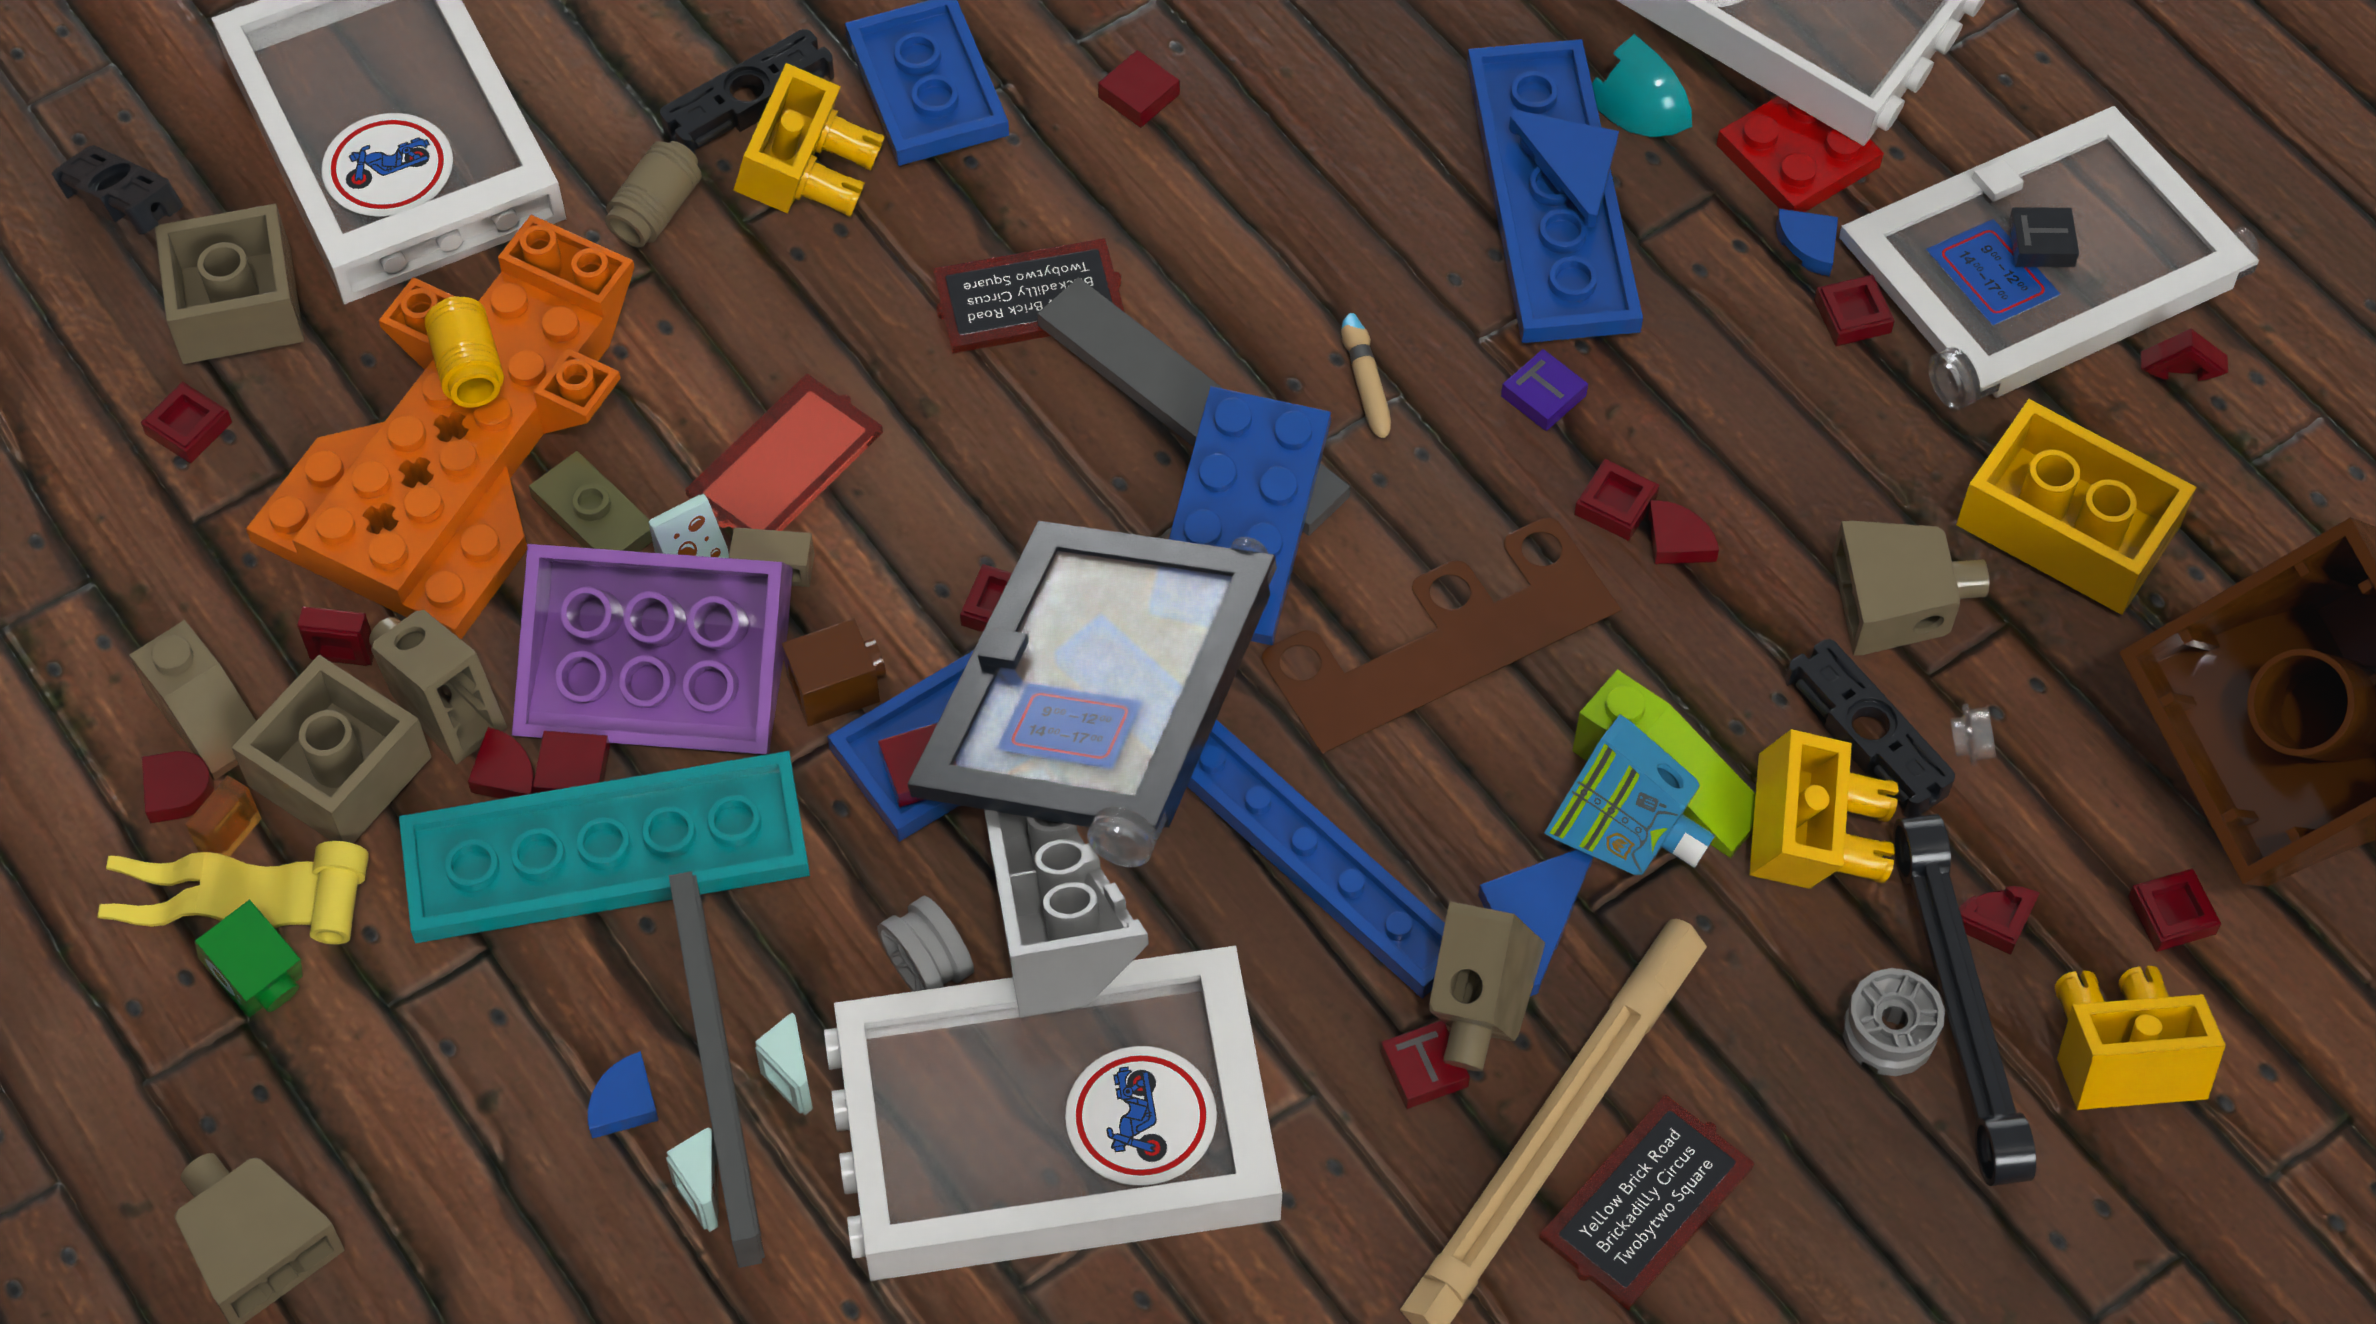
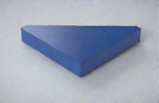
M1512 109L1509 122L1511 133L1522 138L1534 153V161L1559 193L1565 192L1585 217V226L1595 228L1617 146L1619 131Z
M1577 849L1480 884L1478 896L1484 908L1515 914L1545 942L1543 955L1530 996L1539 993L1540 985L1552 956L1558 947L1586 874L1592 865L1593 856Z

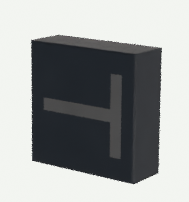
M2012 207L2008 222L2015 267L2076 266L2079 249L2072 208Z

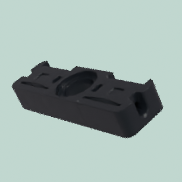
M801 29L663 106L660 110L663 132L670 141H676L685 145L695 154V149L713 141L734 129V127L739 132H742L758 123L786 63L820 78L827 76L830 81L833 80L834 66L832 54L826 47L818 49L817 37L810 30ZM744 86H756L763 90L762 95L752 101H741L733 97L734 92Z
M95 145L85 148L52 172V176L67 199L75 194L84 200L90 211L115 223L124 218L133 224L140 235L158 226V220L165 215L170 217L183 207L182 201L167 178Z
M1825 639L1816 644L1809 659L1805 654H1801L1791 661L1785 680L1787 687L1795 682V686L1827 719L1824 728L1836 740L1852 743L1851 758L1865 773L1873 769L1874 774L1879 779L1897 782L1898 793L1894 796L1902 805H1906L1903 814L1906 818L1921 815L1949 796L1955 779L1954 771L1834 640ZM1870 716L1876 718L1883 723L1887 734L1877 740L1863 738L1855 732L1852 722L1860 717Z

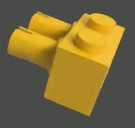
M786 63L743 156L733 191L787 214L794 199L800 200L803 196L851 217L865 182L845 176L817 163L818 157L814 156L815 152L821 154L822 150L853 161L871 171L885 136L864 129L837 116L838 111L833 108L841 86Z
M1790 729L1759 753L1749 875L1808 889L1834 872L1885 883L1892 873L1894 860L1882 857L1883 855L1891 857L1895 854L1894 844L1885 840L1878 841L1847 834L1846 820L1847 812L1876 818L1882 822H1888L1896 811L1898 799L1886 795L1894 796L1898 793L1897 782L1851 773L1852 743Z
M2141 966L2131 968L2121 976L2119 988L2126 999L2123 1001L2105 1002L2098 986L2097 977L2093 972L2082 971L2081 980L2084 987L2081 985L2076 971L2069 972L2060 977L2055 984V993L2062 1004L2068 1022L2057 1060L2077 1110L2207 1100L2226 1044L2204 995L2169 997L2163 982V976L2155 966L2146 967L2145 974L2149 982H2147Z

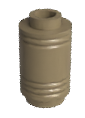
M657 141L653 143L607 204L608 214L605 217V222L612 233L625 243L635 247H643L647 242H654L702 178L701 171L697 165L698 159L688 147L676 141L669 143Z

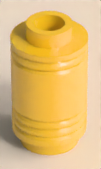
M454 296L440 301L426 314L425 328L442 390L448 398L459 406L474 408L486 405L497 397L504 381L503 370L486 310L479 301L469 297Z

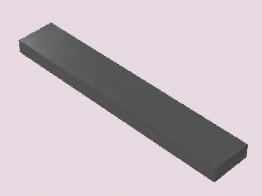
M1079 277L1037 313L1038 326L1194 447L1210 386L1222 388L1220 385ZM1321 463L1303 532L1308 536L1350 497L1351 486Z
M692 871L669 875L731 1240L738 1268L761 1264L765 1254L697 877L692 874Z

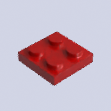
M1779 96L1719 130L1716 146L1779 209L1807 212L1880 168L1884 152L1871 139L1868 140L1865 146H1862Z

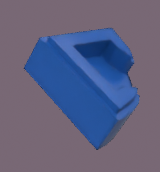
M1779 209L1776 231L1780 243L1787 246L1795 256L1801 259L1802 266L1807 270L1830 276L1834 259L1838 217Z
M641 1051L615 1063L603 1074L596 1084L588 1105V1126L592 1139L659 1121Z

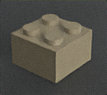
M276 204L160 224L155 227L166 321L183 364L304 342L291 248Z
M318 655L231 747L246 783L250 788L329 840L354 843L431 759L419 718L321 655Z

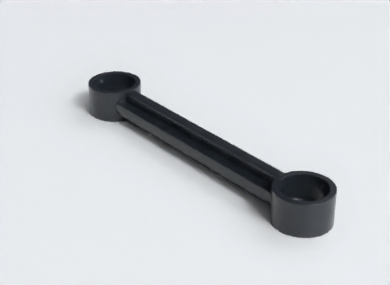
M1938 814L1897 819L1893 828L1896 865L1903 882L1912 886L1976 1120L1974 1132L1975 1150L1982 1177L1988 1186L2032 1181L2036 1173L2034 1139L2026 1117L2021 1112L2016 1113L1949 875L1951 852L1945 824Z

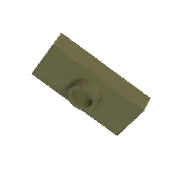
M575 451L529 485L532 499L583 548L639 552L653 542L649 527L650 519L578 451Z

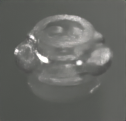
M1968 703L1963 704V717L1951 719L1956 757L1969 755L1971 765L1975 767L1978 766L1977 760L1996 758L1989 707L1969 709Z

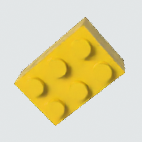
M2028 399L1970 482L1956 525L2123 615L2179 530L2197 487Z

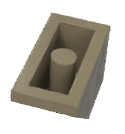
M183 620L129 654L146 694L191 751L203 759L214 780L238 766L239 764L231 747L256 720L220 663L187 622Z

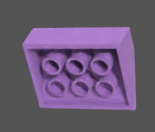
M528 544L512 736L542 738L544 731L608 735L609 743L769 754L784 660L782 643L786 642L788 634L793 567L783 562Z

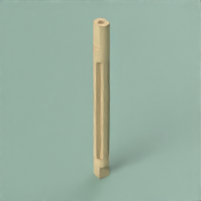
M1670 919L1610 1004L1608 1012L1443 1251L1437 1255L1401 1307L1400 1311L1411 1324H1451L1503 1242L1642 1038L1651 1030L1707 948L1691 924L1680 919Z

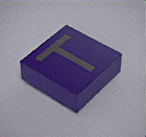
M1542 349L1502 384L1501 397L1543 430L1547 431L1586 397L1588 383Z

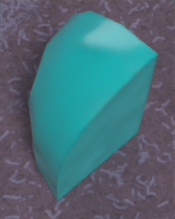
M1633 34L1614 51L1613 54L1620 62L1611 71L1608 78L1603 82L1598 77H1595L1592 82L1598 111L1624 130L1648 137L1675 135L1692 127V109L1686 91L1675 72L1659 54Z

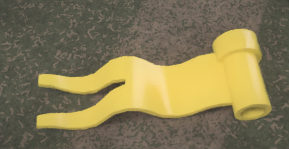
M327 841L316 846L314 862H293L269 867L246 864L234 858L211 852L191 853L175 862L161 864L143 862L121 856H108L107 870L119 872L144 882L162 886H174L187 881H198L200 885L187 888L170 900L155 905L100 904L97 918L150 927L164 926L181 917L195 915L211 917L221 921L250 899L274 928L287 925H311L310 937L325 944H344L350 941L357 886L365 881L369 853L365 848L357 844L344 841Z

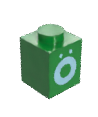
M250 899L195 940L198 959L249 1018L261 1008H264L267 1012L276 1010L286 1003L300 987L296 981L303 977L301 959Z

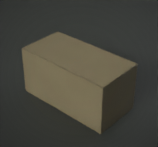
M734 527L729 558L783 562L793 567L792 586L810 587L815 556L812 533Z

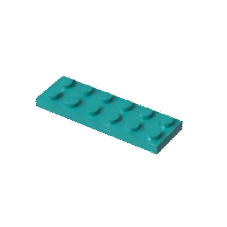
M789 751L399 816L410 928L415 943L672 900L669 875L692 871V874L697 877L700 895L810 876Z

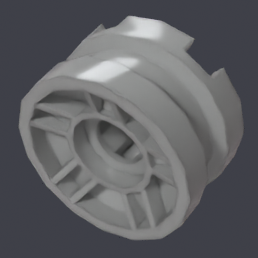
M925 895L908 906V914L899 918L896 915H892L877 926L883 948L893 966L912 992L941 988L950 980L958 984L974 973L971 956L960 934L943 910L931 898Z
M1896 968L1875 971L1861 980L1849 1002V1008L1844 1016L1845 1023L1842 1036L1848 1052L1860 1065L1865 1062L1877 1068V1074L1899 1076L1913 1073L1927 1063L1936 1046L1944 1026L1945 1008L1939 992L1927 979L1910 970ZM1882 1016L1885 1017L1887 1022H1893L1897 1025L1903 1022L1905 1027L1899 1030L1890 1029L1883 1023Z

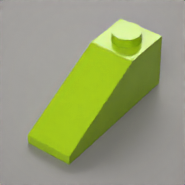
M1617 669L1579 712L1572 751L1588 761L1600 739L1620 714L1630 720L1698 780L1700 787L1683 812V815L1715 834L1716 836L1710 845L1731 858L1753 832L1755 792L1671 704Z

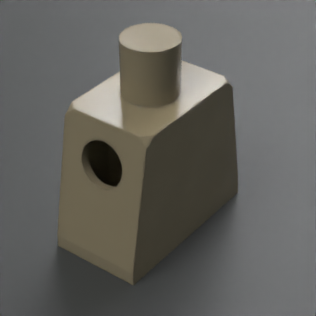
M1841 521L1832 557L1853 656L1870 654L1945 636L1952 630L1960 607V599L1986 597L1988 595L1989 573L1985 560L1952 562L1946 534L1938 526Z
M425 610L415 611L403 621L395 617L386 618L373 628L369 637L371 651L392 697L400 707L419 718L422 730L456 765L481 747L488 727L500 731L507 728L477 653ZM440 686H444L451 691L452 697L449 703L439 695L437 688Z
M1449 902L1429 1003L1430 1012L1451 1027L1443 1062L1481 1072L1484 1068L1491 1037L1515 1041L1519 1035L1543 955L1545 942L1515 914Z
M208 1153L193 1160L181 1174V1181L194 1198L180 1207L174 1217L215 1302L228 1324H244L345 1251L333 1224L327 1216L257 1157L247 1160L232 1172H229L216 1154Z

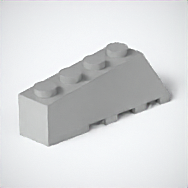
M1045 772L1021 776L1050 781ZM984 809L1019 1017L1056 1013L1089 1006L1149 944L1148 933L1139 919L1133 920L1126 908L1125 897L1115 882H1109L1100 867V859L1090 843H1084L1077 832V825Z

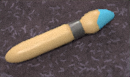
M1349 313L1342 323V342L1350 353L1353 373L1369 427L1375 435L1385 438L1390 432L1391 417L1375 358L1370 348L1371 339L1358 317L1354 313Z

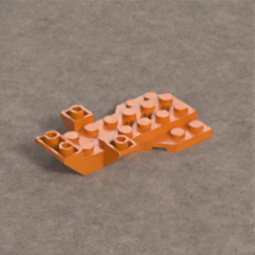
M534 215L529 216L498 256L501 273L479 300L486 310L504 374V381L497 397L486 405L466 408L457 405L444 394L425 328V317L435 304L446 298L454 297V295L412 277L378 321L381 329L424 369V372L384 422L318 437L247 526L246 531L251 543L406 618L415 611L425 610L460 639L464 637L527 551V542L510 478L543 434L587 424L621 379L618 370L598 361L610 347L635 268L633 260Z

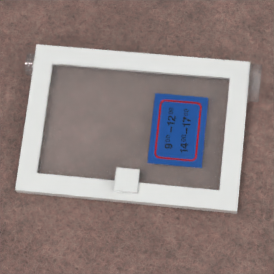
M2115 106L1842 225L1839 236L1842 242L1871 275L1873 274L1879 285L1938 352L1932 355L1929 360V377L1940 400L1953 410H1960L1990 394L1998 398L2234 288L2236 280L2254 273L2259 262L2257 258L2259 246L2253 233L2244 227L2231 231ZM2012 207L2072 208L2079 249L2076 266L2015 267L2008 222Z

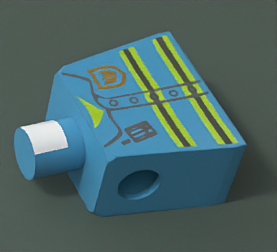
M1621 714L1600 739L1544 832L1557 841L1633 875H1643L1661 847L1695 868L1716 836L1683 815V812L1700 787L1698 780Z

